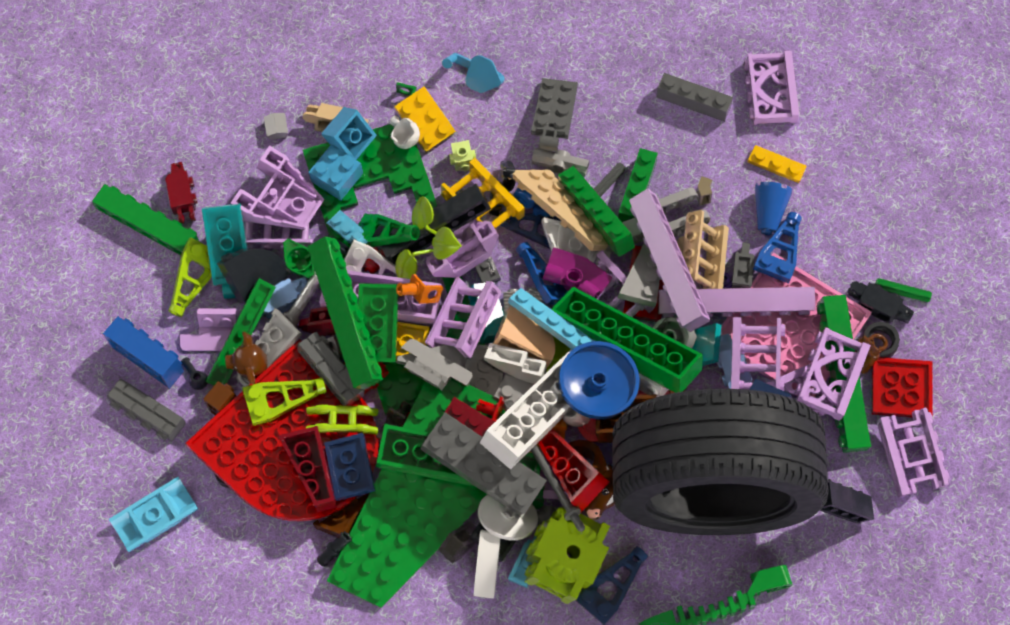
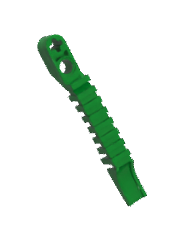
M780 565L750 574L752 585L748 592L742 594L741 590L736 591V602H734L732 596L727 597V607L724 606L723 600L718 601V610H715L713 604H709L708 613L705 614L704 607L699 606L698 616H695L693 606H690L687 611L689 619L686 620L682 605L677 606L676 611L679 620L677 623L673 610H669L650 617L639 623V625H706L707 621L715 622L717 618L725 619L729 614L734 616L736 612H745L747 604L749 609H753L756 605L754 596H758L762 592L770 593L786 589L793 585L787 565Z

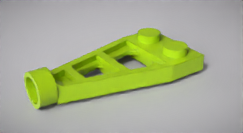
M189 238L181 254L171 305L168 309L170 313L179 317L183 316L186 307L212 277L208 247L193 238ZM191 261L204 267V272L198 279L188 276L187 271ZM184 280L194 285L188 296L180 292Z
M323 378L310 381L261 382L242 388L253 426L273 421L318 395L326 393ZM301 388L303 396L293 401L289 400L287 391L289 389ZM269 392H281L285 400L276 408H270L266 400V394Z

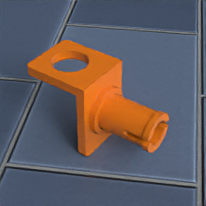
M412 274L410 283H398L396 286V292L399 296L412 295L419 304L438 303L443 290L442 285L426 286L416 274ZM431 291H437L433 298H428V294Z

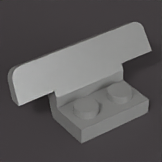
M415 339L408 340L401 347L417 357L414 362L408 360L404 367L410 373L441 391L451 378L465 386H468L472 380V373Z

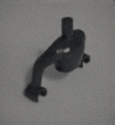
M502 161L497 180L510 192L516 183L513 179L515 167L511 161ZM490 192V200H492L494 195ZM496 205L489 211V214L499 216L502 206Z

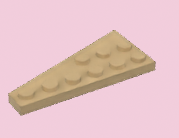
M515 170L513 179L519 183L518 188L529 192L532 195L531 199L550 216H557L561 220L560 224L564 228L573 230L575 232L574 237L589 250H606L608 244L603 236L593 226V223L586 217L583 210L579 208L573 197L569 195L563 184L558 181L551 170Z

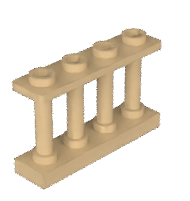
M703 210L689 212L686 215L682 256L693 281L702 285L703 289H723L729 227L726 225L710 227L703 222ZM702 231L708 234V243L702 240ZM701 248L706 251V260L700 257ZM699 265L705 269L704 277L698 274Z

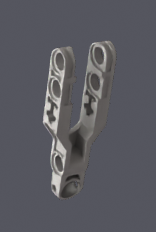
M690 187L658 200L664 214H667L670 210L678 207L683 208L684 205L693 202L699 196L695 189ZM703 210V222L708 224L711 218L706 210ZM686 216L669 222L674 237L685 234ZM637 218L622 222L631 232L634 244L643 241L645 237L637 227ZM608 245L605 251L614 252Z

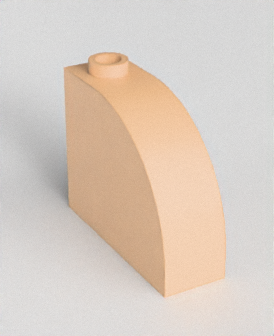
M510 305L503 316L493 344L526 351L530 358L547 361V369L555 354L553 336Z

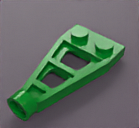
M364 214L358 224L364 231L362 235L368 241L366 245L371 247L417 240L420 235V229L417 225H407L379 214ZM379 225L385 227L380 236L372 237ZM393 228L398 229L396 235L389 236Z

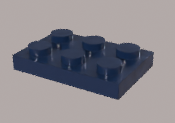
M363 433L324 443L334 495L337 501L376 491Z

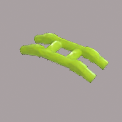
M316 405L307 407L308 415L329 413L328 424L320 423L306 426V428L318 426L320 433L351 432L373 435L378 433V427L366 424L356 425V414L377 416V408L363 405ZM337 414H348V424H336Z

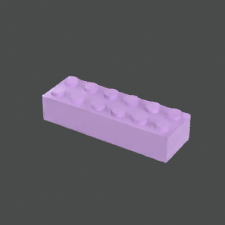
M347 270L357 298L359 283H410V279ZM422 281L426 286L441 285L440 283ZM431 291L428 294V298H433L437 291ZM321 292L320 307H327ZM398 294V322L433 327L438 315L440 300L438 303L419 304L412 295L399 296Z

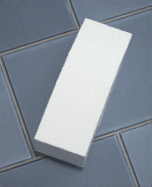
M490 343L484 360L492 366L528 383L535 384L546 373L547 361L530 358L526 351Z
M484 530L480 531L474 596L494 598L501 538Z

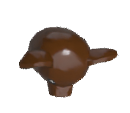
M244 331L242 332L243 345L239 346L233 354L226 355L225 364L227 369L236 370L243 378L248 379L250 384H255V379L268 367L267 355L261 347L253 343L252 336Z

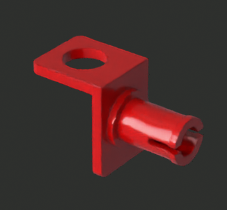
M500 396L496 405L479 399V405H476V410L491 415V420L496 422L502 411V404L505 402L504 397Z

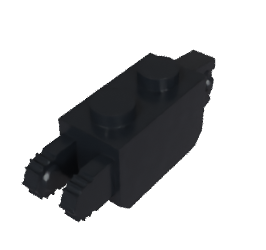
M857 281L850 284L848 294L858 300L859 305L871 311L872 316L886 323L893 322L894 319L907 324L910 322L914 311L903 304L904 299L900 298L898 294L890 293L880 285L870 282L868 285Z

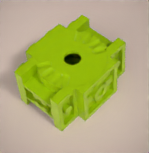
M559 507L557 511L553 512L549 520L543 521L541 525H538L534 533L536 539L533 543L529 544L525 552L528 554L526 561L532 564L528 565L524 573L527 576L524 582L531 586L534 584L561 598L560 601L569 604L578 598L582 588H587L594 583L609 550V547L602 543L610 525L604 522L600 524L580 513L578 516L585 529L579 532L572 520H565V508Z

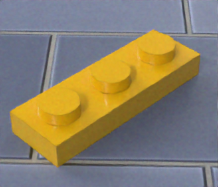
M757 145L754 146L748 159V163L797 183H800L807 167L804 164Z

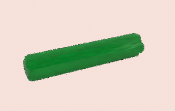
M877 278L875 282L884 290L900 296L927 303L930 302L932 292L880 278Z

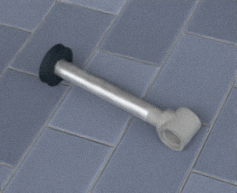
M337 240L340 244V252L347 255L349 247ZM315 271L314 276L309 279L288 313L284 312L283 314L296 328L299 323L298 317L320 285Z

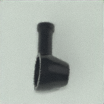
M188 357L183 358L181 362L190 374V386L195 390L204 389L208 384L205 382L207 374L203 371H197ZM196 376H200V379L194 380Z

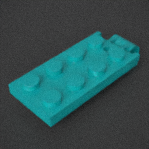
M241 203L202 208L213 285L223 284L224 299L236 298L217 263L222 260L221 257L223 255L247 248Z

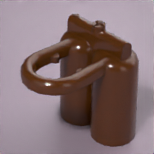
M875 333L868 338L863 336V338L858 340L860 343L864 342L871 345L860 373L866 374L880 357V352L888 347L887 339L881 334ZM874 338L882 340L883 346L877 348L874 345Z

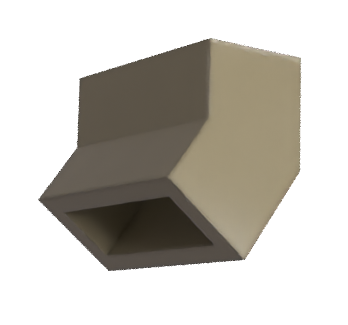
M701 176L697 187L699 206L711 203L712 179Z

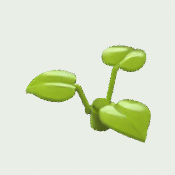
M423 196L414 206L411 219L413 225H417L420 230L425 228L427 231L435 234L432 240L434 248L413 252L412 254L409 250H403L398 255L395 265L398 278L411 279L412 274H416L417 260L414 258L416 255L433 252L437 259L443 260L454 254L462 246L448 227H442L435 231L428 226L433 221L434 213L430 202Z

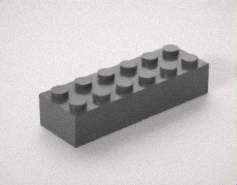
M445 412L423 443L421 450L520 517H523L547 480L520 462L512 469H509L480 444L483 437Z

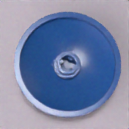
M593 341L577 346L565 357L559 371V388L564 400L573 410L588 418L609 419L622 414L632 405L639 390V372L633 359L620 347L607 342Z

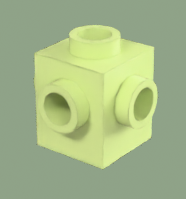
M469 140L451 143L452 154H449L451 165H455L456 171H468L470 169L469 162L476 158L475 150H471Z

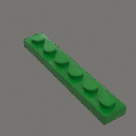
M260 278L257 279L205 382L213 386L218 381L223 385L228 382L233 369L226 368L225 357L226 355L233 354L239 346L243 345L242 332L245 331L252 335L276 288L275 286Z

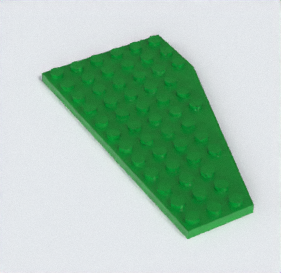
M453 378L449 380L442 391L425 381L403 428L431 433L454 397L475 410L476 405H479V399L495 405L498 401L493 399L494 396L471 385L465 386ZM503 408L499 418L505 413ZM482 413L483 415H485V416H487L488 418L492 419V416H491V415ZM382 468L374 484L376 491L370 492L349 534L352 540L342 549L326 582L382 608L478 509L481 500L487 495L475 486Z

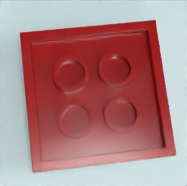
M879 357L872 366V415H895L913 418L912 412L914 410L927 408L933 417V361Z

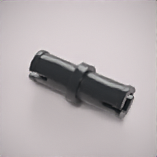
M345 531L341 532L333 542L327 544V548L317 557L318 563L323 567L327 566L351 542V536Z

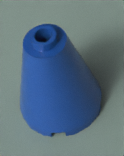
M776 182L755 184L757 227L762 235L771 236L772 233H776L792 195V188L790 186H787L785 189L781 187V183Z

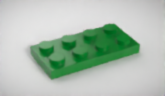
M359 283L358 306L364 316L363 321L370 334L369 339L372 347L375 349L376 360L379 363H396L397 284Z

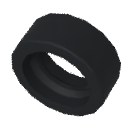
M881 321L870 324L865 329L862 338L863 336L868 338L875 331L885 332L890 336L892 344L888 350L880 352V357H892L899 347L900 337L898 331L886 322Z

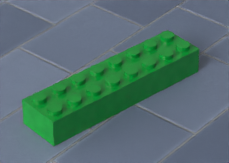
M572 287L551 309L594 341L611 343L623 349L633 359L639 374L675 393L683 392L702 371L703 354L575 287Z
M384 424L376 467L474 486L421 450L423 443L430 434L429 432ZM528 452L519 462L540 475L541 468L533 454Z

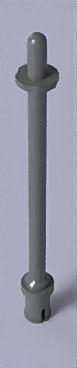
M507 400L502 404L505 412L514 405L513 400ZM535 445L530 451L565 508V520H572L579 532L584 531L585 526L578 516L581 513V509L572 506L537 445Z

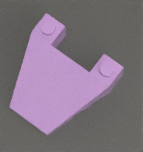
M269 146L261 157L257 169L270 176L271 179L258 199L240 188L230 204L241 203L243 221L305 230L323 203L324 198L301 176V172L293 167L286 155Z

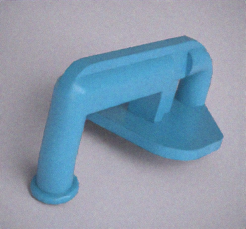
M453 53L442 61L444 68L452 67L454 62L468 68L465 78L466 85L479 93H484L498 87L505 81L504 75L497 71L493 61L481 55H477L471 60L458 53Z

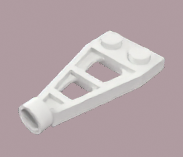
M355 239L353 240L344 259L346 270L362 272L361 269L366 259H372L380 267L377 275H382L385 269H389L396 274L393 263L371 246L358 242Z

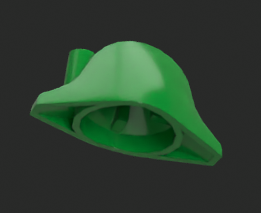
M289 238L285 240L283 247L286 266L293 273L306 277L309 280L314 276V266L308 248Z

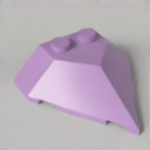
M475 218L455 230L453 234L462 246L454 254L443 260L437 259L433 252H431L430 257H427L426 264L434 277H460L490 258L499 236L490 221H477Z

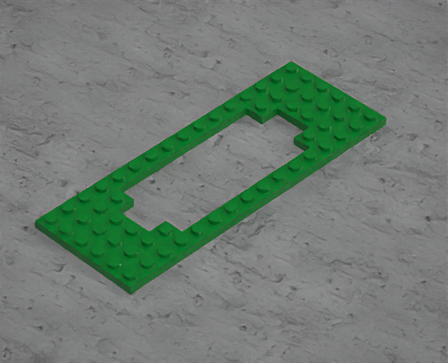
M391 124L372 129L377 136L357 158V161L362 165L363 174L341 201L313 183L314 188L324 198L320 208L329 236L336 238L349 248V243L330 228L327 222L339 210L358 205L354 188L389 178L394 194L412 189L416 203L423 196L428 199L433 209L437 207L417 144L408 149L396 146L391 139L392 131L395 128ZM328 142L303 149L309 171L329 148L330 144ZM341 253L342 258L345 259L346 255ZM442 277L447 295L456 278ZM468 295L464 296L461 304L470 305ZM457 311L453 321L467 323L471 313ZM449 328L445 337L459 339L463 330ZM383 363L389 374L378 383L377 390L385 416L412 408L425 381L410 373L404 367L405 365Z

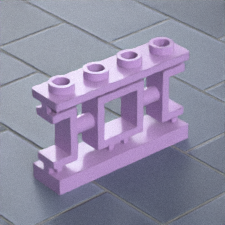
M927 408L914 410L912 412L914 421L898 424L895 415L882 417L876 421L898 498L917 493L915 483L931 480L933 489L949 485V473L944 469V456L938 448V435L936 431H933V418ZM922 424L925 435L914 437L911 427ZM904 429L906 439L896 442L893 431ZM920 441L925 460L909 463L904 445ZM933 462L936 474L925 476L922 465ZM914 467L917 478L907 481L904 469Z

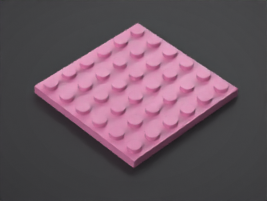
M774 252L771 255L784 261H787L779 255L775 254ZM797 266L789 284L759 272L752 282L751 288L815 287V310L810 311V315H798V312H791V315H779V312H771V316H760V312H752V316H740V313H733V316L727 317L721 327V336L730 334L733 340V317H741L742 324H745V326H777V318H781V324L785 325V336H781L780 377L810 364L811 361L808 360L811 350L816 349L818 343H815V339L820 331L821 318L816 309L818 301L823 296L843 295ZM846 297L854 340L872 312ZM745 334V336L741 337V343H745V345H777V334ZM745 353L747 364H776V353ZM820 353L818 360L825 356ZM826 365L821 367V373L826 382L830 373L827 371ZM759 372L770 380L776 379V372ZM792 383V388L796 390L798 384ZM809 393V397H810V396L816 397V395H817V394Z

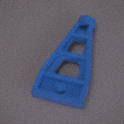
M789 212L787 214L785 222L760 251L753 270L789 284L797 262L798 231L802 220L798 213ZM784 234L792 237L791 244L779 241L781 235ZM775 248L786 251L788 253L787 261L771 256V252Z
M528 242L521 243L516 248V252L520 258H523L533 282L542 296V300L547 304L555 305L568 291L562 285L553 283L554 285L544 284L542 278L547 264L532 249Z

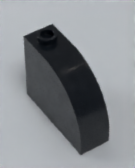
M240 249L234 253L230 252L221 257L222 260L217 263L239 303L247 301L258 278L271 285H275L292 274L283 259L265 249Z

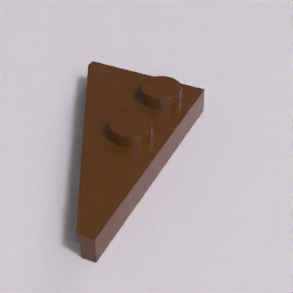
M366 493L358 499L355 498L347 506L331 514L321 522L316 520L313 523L314 527L336 537L343 531L349 534L370 493Z

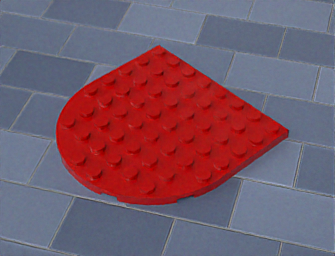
M299 339L255 379V384L261 382L310 381L320 377L298 352V344L302 342ZM326 385V393L318 395L273 421L255 426L252 424L242 391L185 443L186 447L244 502L270 517L287 521L319 519L341 510L357 497L336 500L337 508L317 512L278 436L306 429V426L328 424L329 413L319 415L307 414V407L316 405L343 406ZM301 388L289 389L287 391L291 401L303 396ZM269 392L266 394V400L270 408H276L285 400L281 392ZM363 398L359 399L351 405L368 406L366 402L363 400ZM337 414L336 424H348V414ZM356 414V425L366 424L376 427L373 416ZM320 433L326 460L327 455L324 444L325 442L341 439L344 437L360 433ZM378 433L377 435L364 434L372 474L378 456Z

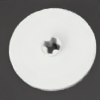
M486 495L481 500L478 507V518L482 526L492 535L501 539H524L533 533L538 522V515L532 504L523 517H520L489 495Z

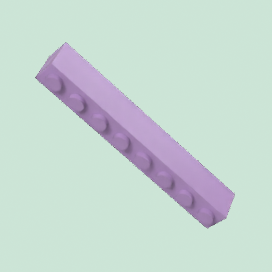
M646 189L629 200L632 206L630 210L638 220V223H636L637 227L645 237L643 238L644 244L651 251V254H649L650 258L658 268L656 270L657 275L664 282L663 289L671 299L669 303L673 311L677 313L678 317L676 320L679 326L692 332L709 322L710 318L658 197L650 189Z
M815 287L697 289L709 317H713V313H721V317L733 316V313H740V316H752V312H760V316H771V312H779V315H791V312H798V315H810V311L815 310ZM658 290V314H663V318L674 317V314L677 313L670 306V297L664 290Z

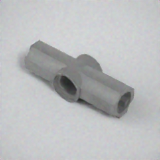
M535 148L532 156V164L550 168L557 174L572 166L582 176H586L588 172L589 160L571 156L565 150L553 152Z

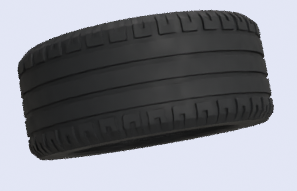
M702 389L677 392L649 399L635 405L617 420L613 428L614 504L625 517L642 526L666 532L691 535L760 533L801 523L817 514L827 502L828 472L825 427L821 417L814 410L793 398L747 389Z

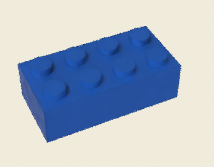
M117 316L103 333L114 350L169 389L184 372L181 366L182 362L174 351L165 350L161 342L148 338L149 335L144 330L134 328V324L127 318L123 320Z

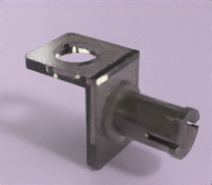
M402 401L397 410L390 407L384 424L403 427L406 416L412 409L411 405ZM384 425L376 435V438L379 440L382 439Z

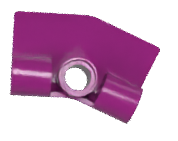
M554 247L543 280L562 285L567 291L575 287L597 299L611 282L612 276L588 258Z

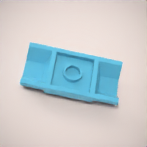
M176 477L109 518V521L118 533L127 551L130 552L177 525L182 519L197 511L198 508L180 478Z

